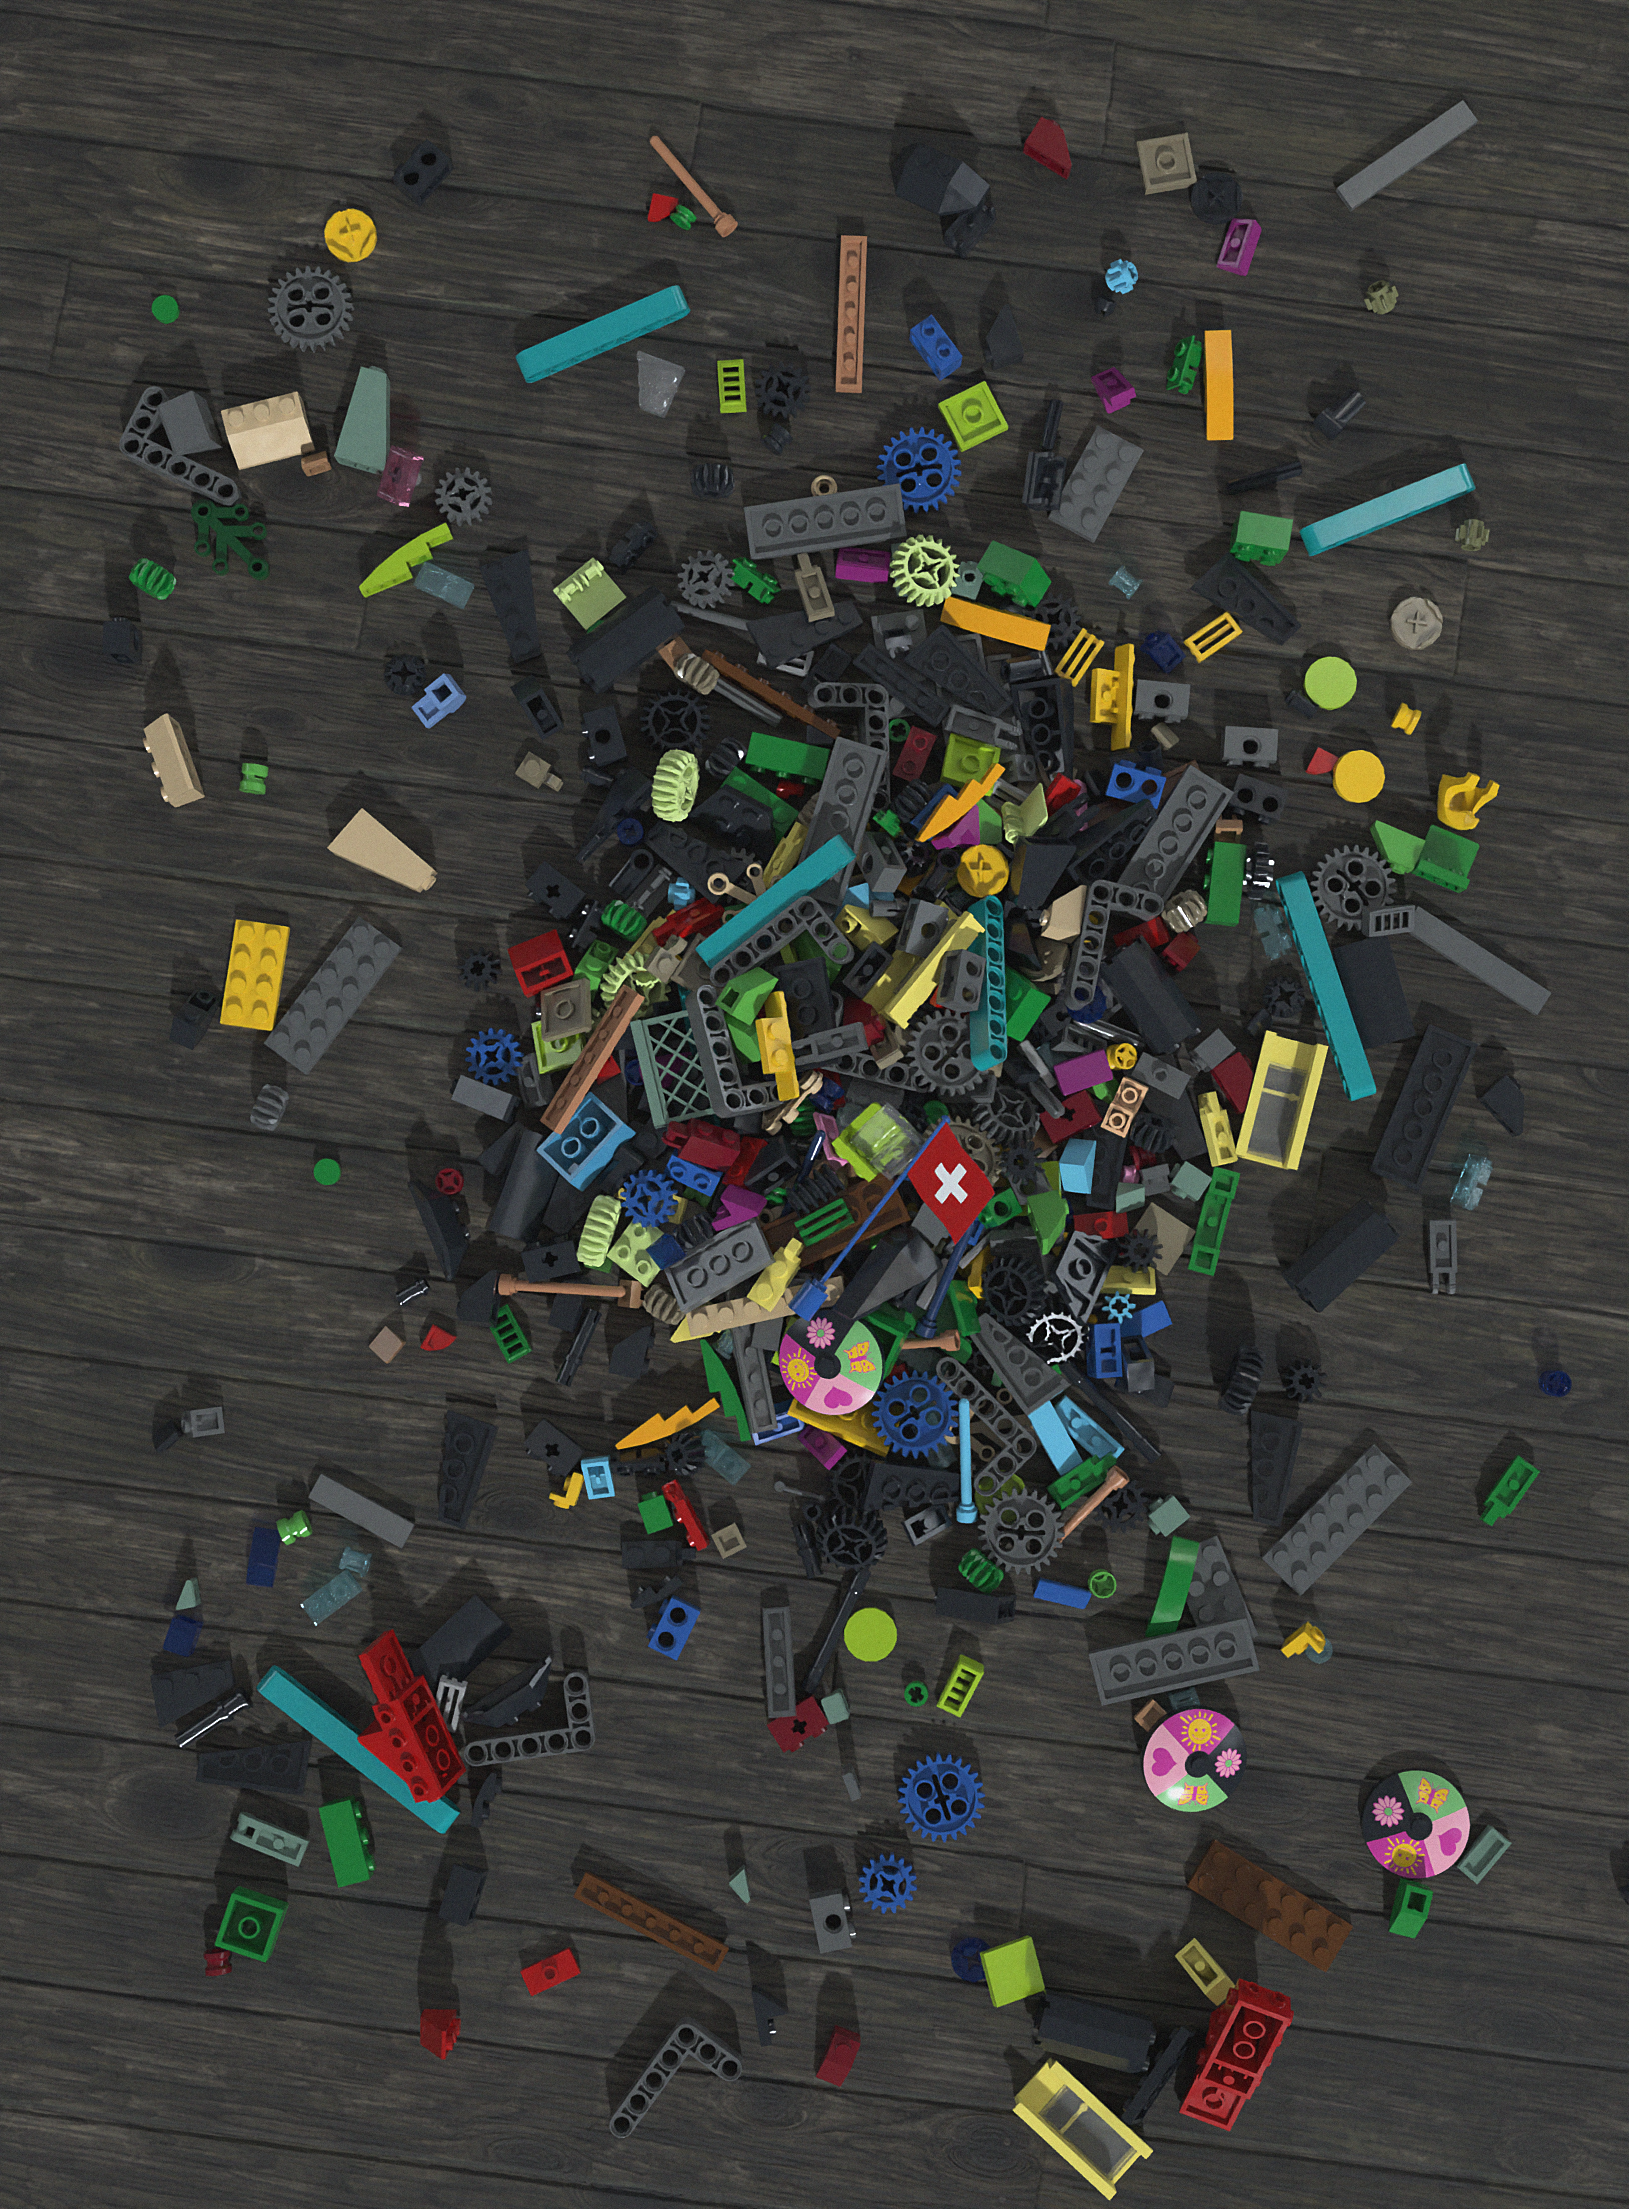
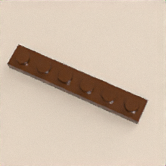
M705 649L700 657L713 666L721 676L807 727V724L823 732L833 739L834 744L837 736H841V730L838 729L839 725L829 718H825V720L815 715L817 712L806 704H803L801 707L794 703V698L790 694L782 690L778 693L771 689L772 685L761 677L755 679L748 675L749 670L742 665L736 663L733 666L726 661L727 657L719 651L713 650V652Z
M587 1870L573 1897L716 1973L729 1949L727 1944Z

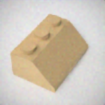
M298 392L221 411L226 434L239 470L315 451L304 403Z
M168 713L160 716L144 728L146 737L143 738V742L147 752H152L155 760L151 764L156 777H160L163 787H160V791L164 801H169L171 805L178 807L201 799L205 795L180 724Z

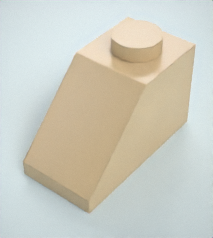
M1081 885L1055 900L1047 910L1044 909L1042 911L1039 924L1042 925L1041 936L1070 944L1078 937L1081 931L1087 886Z

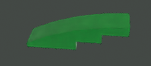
M701 1339L700 1344L709 1392H721L725 1417L736 1415L741 1442L751 1440L752 1436L746 1413L735 1384L722 1360L707 1339Z

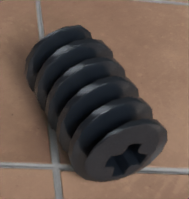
M825 1163L821 1165L822 1174L814 1169L812 1171L814 1179L807 1175L803 1177L805 1185L795 1181V1191L788 1186L785 1188L786 1197L800 1219V1209L808 1214L810 1213V1203L818 1208L819 1197L827 1202L829 1201L827 1192L837 1196V1186L844 1191L846 1190L833 1168H830Z

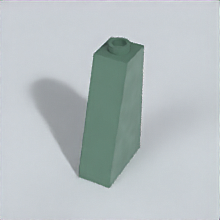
M370 366L369 369L361 367L334 457L339 464L389 477L390 380L385 371L378 367Z

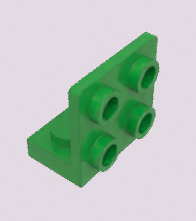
M1431 825L1424 839L1425 843L1414 870L1410 873L1454 892L1461 893L1467 889L1470 879L1467 878V875L1479 849V844Z

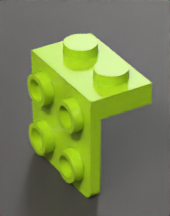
M873 1102L831 1144L834 1146L837 1155L846 1159L853 1166L855 1173L859 1177L865 1178L870 1182L911 1141V1136L878 1102Z

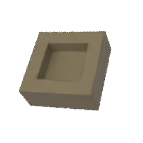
M735 1522L711 1534L723 1559L747 1547Z

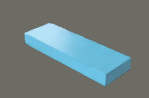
M1066 1395L1053 1407L1067 1433L1092 1456L1096 1454L1100 1459L1112 1451L1117 1458L1124 1451V1448Z
M1050 1401L1027 1416L1060 1476L1083 1462Z

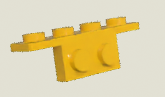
M1129 643L1115 648L1114 671L1101 668L1092 670L1090 722L1112 725L1111 751L1128 749L1132 738L1130 727L1133 713L1131 703L1134 687L1133 664L1135 655L1134 645Z
M776 991L770 993L764 1002L766 1018L755 1020L763 1074L775 1073L779 1101H787L799 1097V1083L796 1076L795 1057L791 1045V1031L788 1024L784 992Z

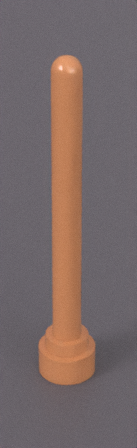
M652 136L650 144L713 217L717 232L722 237L731 234L738 225L737 221L731 214L722 213L660 138Z
M501 1274L498 1284L500 1295H512L518 1291L623 1297L626 1292L621 1286L543 1281L529 1283L528 1280H519L513 1274Z
M957 1329L945 1330L944 1333H940V1336H934L933 1338H906L902 1349L941 1347V1349H946V1351H958L960 1349V1334Z
M1114 1465L1106 1473V1482L1065 1522L1063 1527L1058 1529L1065 1532V1537L1057 1538V1540L1062 1542L1113 1489H1122L1130 1481L1123 1470Z

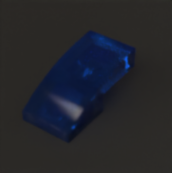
M255 1527L247 1569V1585L273 1588L278 1567L277 1558L282 1540L278 1530Z

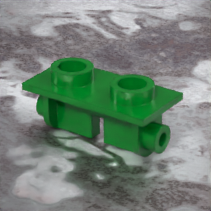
M1194 335L1180 340L1176 345L1173 366L1167 374L1168 383L1166 390L1179 387L1178 392L1188 394L1189 390H1192L1197 372L1189 369V365L1197 368L1203 352L1202 343L1195 341Z
M747 557L733 559L737 566L731 565L729 568L735 572V575L730 577V579L743 589L751 582L753 586L748 593L762 604L765 602L769 605L774 599L771 593L781 591V588L776 585L777 580L767 573L763 575L756 569L757 565Z

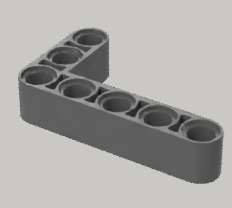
M151 386L147 388L120 438L119 448L132 463L225 507H234L236 504H239L242 499V492L232 479L182 455L175 456L173 451L155 443L163 423L157 409L158 406H152V402L158 397L162 398L160 404L170 399L160 387ZM144 421H151L148 428L140 429ZM139 444L137 451L129 452L131 445ZM156 455H163L159 463H152ZM186 466V471L183 474H175L178 467ZM203 477H210L207 485L199 486V481ZM233 488L231 496L222 497L225 489Z
M824 682L809 692L807 697L808 704L816 711L858 712L859 743L868 746L874 745L877 749L889 752L888 694L883 686L879 684ZM817 691H821L826 695L827 702H821L818 699ZM843 692L851 695L852 703H847L843 699ZM868 693H873L877 697V704L870 702ZM869 719H874L877 722L878 730L870 727ZM889 755L876 794V798L880 802V808L872 807L870 814L872 817L879 810H887L890 804Z
M1097 880L1087 888L1081 931L1074 940L1064 992V1002L1068 1008L1080 1010L1093 1000L1109 914L1148 922L1163 911L1164 902L1158 894L1106 880ZM1094 890L1102 893L1103 900L1095 897ZM1119 896L1126 898L1128 906L1120 903ZM1144 902L1152 906L1153 913L1145 909ZM1089 915L1097 918L1098 925L1090 922ZM1084 940L1092 943L1093 950L1085 947ZM1079 965L1087 968L1088 976L1080 972ZM1075 990L1080 991L1083 994V1001H1079L1075 998Z
M802 896L718 962L710 971V980L718 988L724 989L728 981L722 984L719 983L718 975L721 971L728 970L730 973L729 980L756 967H760L806 929L828 957L836 964L846 965L850 963L854 957V949L821 905L812 897ZM807 903H812L814 905L813 913L809 916H803L802 907ZM786 920H792V930L788 933H782L781 924ZM823 924H829L831 930L828 936L819 937V927ZM764 937H771L772 944L770 948L761 950L760 941ZM839 945H846V955L842 958H836L834 955L835 948ZM745 953L750 954V963L745 967H741L739 964L741 955Z
M703 985L689 993L685 1000L686 1009L714 1113L721 1118H729L772 1110L788 1102L789 1100L779 1101L776 1080L742 1086L723 1011L715 1004L719 997L716 989L710 985ZM699 996L703 998L704 1004L701 1002ZM706 1022L710 1024L711 1029L707 1027ZM713 1047L717 1050L718 1056L714 1053ZM720 1073L723 1075L724 1081L720 1078ZM750 1095L753 1097L754 1103L751 1101ZM726 1099L730 1101L731 1107L728 1106Z
M831 991V995L836 996L839 1000L838 1008L834 1010L836 1026L838 1028L840 1027L845 999L840 992ZM860 1051L848 1054L853 1060L851 1067L848 1069L842 1068L839 1064L821 1068L920 1093H925L928 1087H920L916 1082V1077L912 1078L911 1075L916 1069L915 1067L908 1068L907 1065L909 1063L897 1061L883 1070L879 1068L875 1075L868 1074L864 1069V1065L868 1060H874L872 1054ZM895 1066L901 1067L905 1072L904 1079L901 1081H895L891 1078L890 1071Z
M949 1356L942 1357L935 1366L938 1377L960 1399L966 1398L969 1401V1408L1005 1443L976 1473L973 1479L974 1488L980 1495L991 1496L1035 1453L1036 1441L957 1360ZM945 1361H951L955 1365V1371L950 1376H944L940 1371V1367ZM965 1380L971 1381L974 1385V1390L969 1395H963L959 1390L961 1382ZM985 1399L990 1400L993 1404V1409L988 1414H982L978 1409L979 1403ZM1001 1419H1009L1012 1423L1011 1430L1007 1433L999 1432L997 1428L998 1422ZM1021 1438H1028L1030 1440L1031 1446L1026 1452H1019L1016 1445ZM1002 1457H1009L1012 1461V1466L1007 1471L998 1469L997 1464ZM983 1476H990L993 1479V1485L988 1490L979 1488L978 1483Z
M574 1669L567 1674L564 1680L563 1687L568 1724L474 1738L464 1750L466 1762L472 1766H482L590 1749L596 1740L597 1730L588 1674L582 1669ZM573 1676L580 1677L584 1682V1686L580 1689L573 1688L570 1685V1678ZM577 1703L584 1704L587 1707V1714L583 1716L577 1715L573 1710V1706ZM581 1730L588 1731L591 1735V1740L586 1743L579 1741L577 1732ZM553 1734L561 1735L564 1738V1744L562 1746L553 1745L550 1736ZM526 1738L536 1740L538 1746L535 1750H529L525 1747L524 1740ZM499 1742H507L511 1747V1752L508 1754L500 1753L497 1744ZM475 1745L482 1747L484 1756L481 1758L474 1757L471 1753V1747Z
M691 2017L681 2018L613 2110L609 2125L611 2133L618 2138H625L632 2133L688 2054L723 2080L734 2081L740 2077L742 2072L743 2059L740 2053ZM685 2027L690 2028L694 2035L685 2038L679 2031ZM705 2044H711L716 2050L712 2054H706L702 2051L701 2047ZM667 2050H673L677 2053L678 2057L674 2060H668L663 2053ZM732 2060L736 2062L737 2067L734 2070H727L723 2063ZM651 2072H657L661 2075L662 2079L658 2082H652L648 2079L647 2075ZM640 2094L646 2101L643 2104H636L632 2101L631 2097ZM618 2117H625L629 2120V2124L627 2126H619L615 2120Z

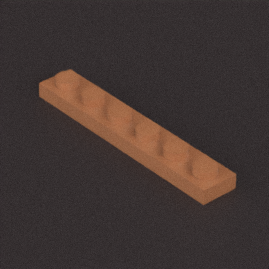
M841 235L836 392L862 393L867 236Z
M622 985L540 1119L543 1124L554 1132L562 1134L645 997L627 985Z

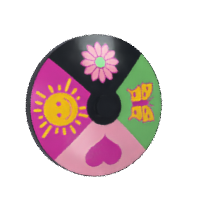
M832 1308L818 1309L810 1321L800 1317L787 1330L780 1345L779 1368L785 1386L798 1402L817 1413L844 1415L858 1410L876 1394L885 1374L884 1349L873 1328L862 1318L852 1323L832 1312Z
M1204 1705L1183 1706L1162 1716L1147 1733L1140 1754L1141 1773L1149 1790L1161 1803L1182 1812L1208 1810L1225 1801L1241 1782L1247 1762L1245 1741L1238 1727L1221 1711Z
M1408 1768L1395 1771L1383 1777L1368 1793L1361 1812V1831L1369 1852L1384 1868L1401 1877L1423 1879L1444 1872L1459 1859L1468 1842L1470 1818L1463 1797L1448 1780L1429 1770Z

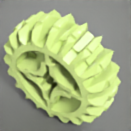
M923 534L918 535L916 539L910 537L906 540V543H901L898 546L899 551L897 550L893 553L892 557L895 560L890 563V567L895 570L889 576L897 579L893 583V587L900 586L902 590L899 592V596L907 594V602H912L915 599L917 606L925 603L927 607L932 606L934 602L940 604L943 602V598L947 599L950 597L951 588L957 586L954 580L960 576L954 572L959 569L960 565L953 563L956 555H949L950 546L943 548L942 539H938L934 543L933 535H929L925 539ZM909 557H911V559H912V561H911V564H912V572H911V573H909V571H908V560H909ZM932 568L929 572H921L917 574L920 570H927ZM939 568H940V570H941V582H940V585H939L938 582H937V581L939 580V578H938V576H937V570H938Z
M670 750L660 759V764L656 767V774L653 776L654 783L652 784L653 792L651 794V797H653V810L657 817L673 822L682 821L692 811V805L695 804V797L698 795V780L700 778L698 774L700 768L697 765L698 761L694 754L682 750Z
M637 951L634 956L626 953L625 960L616 957L617 965L615 967L608 965L611 972L603 974L606 982L600 984V988L603 990L600 995L605 1001L604 1006L608 1009L623 984L635 990L633 981L636 983L638 993L645 997L631 1022L636 1021L638 1018L641 1021L644 1020L649 1004L668 1001L665 993L671 991V987L668 985L671 982L670 978L667 983H663L642 968L650 954L645 953L642 955ZM641 970L646 971L645 973L641 972V973H639V974H632L633 972H636V971H641Z
M598 1195L595 1198L579 1242L578 1261L597 1267L604 1263L622 1207L619 1200L608 1195Z

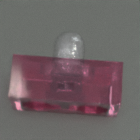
M391 445L376 496L394 505L409 507L414 488L422 481L420 468L424 456L406 447Z

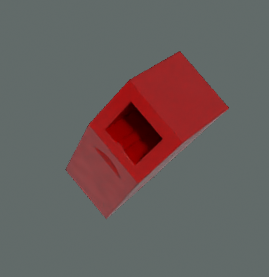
M424 2009L420 2016V2044L440 2059H446L449 2051L453 2050L454 2043L457 2042V2035H460L461 2019L456 2018V2009Z

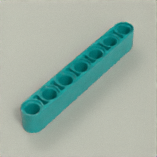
M671 286L518 353L515 359L525 381L532 383L677 321L688 315L690 308L680 286Z
M1460 464L1301 529L1299 533L1309 556H1314L1473 491L1476 487L1466 464Z
M840 834L836 835L704 940L695 949L711 970L718 962L798 898L809 896L848 865L856 857V854Z
M988 895L970 905L967 911L985 929L983 933H978V936L968 947L969 952L986 958L978 1010L970 1011L971 1061L975 1068L980 1071H985L1005 1061L1007 1058L1003 907L1000 900L994 895Z

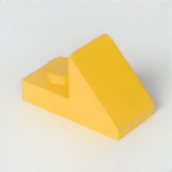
M989 1244L963 1269L959 1265L957 1269L963 1278L968 1279L969 1289L979 1300H986L985 1297L979 1296L984 1293V1289L981 1288L982 1281L984 1280L980 1275L987 1271L985 1267L996 1258V1256L991 1255Z

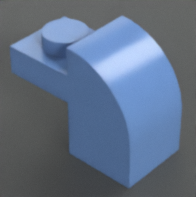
M444 673L424 689L427 694L411 708L425 727L431 728L448 713H454L464 703L466 695L452 676Z

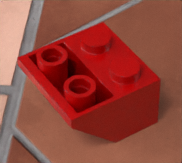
M556 929L507 949L518 981L527 998L541 993L542 990L570 981L574 977L575 973Z

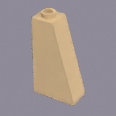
M363 808L327 847L336 856L419 893L423 889L427 891L436 881L434 876L437 872Z

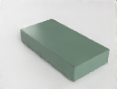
M1488 1824L1455 1863V1866L1478 1884L1512 1843Z

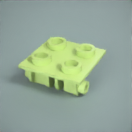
M594 558L590 559L553 590L585 630H588L590 626L626 598L603 570L604 568L600 562Z
M1041 783L1037 785L1020 806L1012 802H1005L1001 807L1005 838L1010 843H1013L1014 851L1017 836H1032L1039 827L1045 825L1048 819Z
M631 1222L606 1256L648 1288L668 1259L672 1261L676 1257L678 1252L675 1250L678 1245L660 1229L652 1227L651 1224L649 1227L644 1228L641 1222L637 1224Z

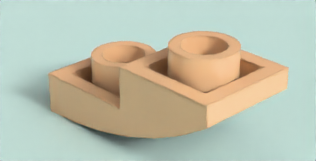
M1126 1076L1123 1077L1100 1127L1125 1138L1149 1087Z

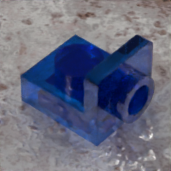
M1162 631L1150 633L1145 638V643L1140 647V650L1143 653L1149 654L1165 674H1169L1186 657L1170 634Z

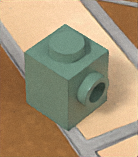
M973 561L961 562L957 572L960 576L954 580L957 586L951 588L952 596L975 603L983 583V575L977 568L978 563Z
M1183 1161L1180 1165L1176 1163L1171 1169L1170 1174H1168L1171 1178L1169 1185L1173 1187L1171 1192L1182 1199H1185L1187 1196L1193 1201L1199 1200L1212 1180L1211 1177L1187 1161Z
M1169 1494L1163 1500L1161 1497L1154 1500L1148 1506L1150 1510L1146 1513L1150 1519L1146 1522L1156 1535L1160 1532L1165 1537L1190 1518L1189 1514L1172 1494Z

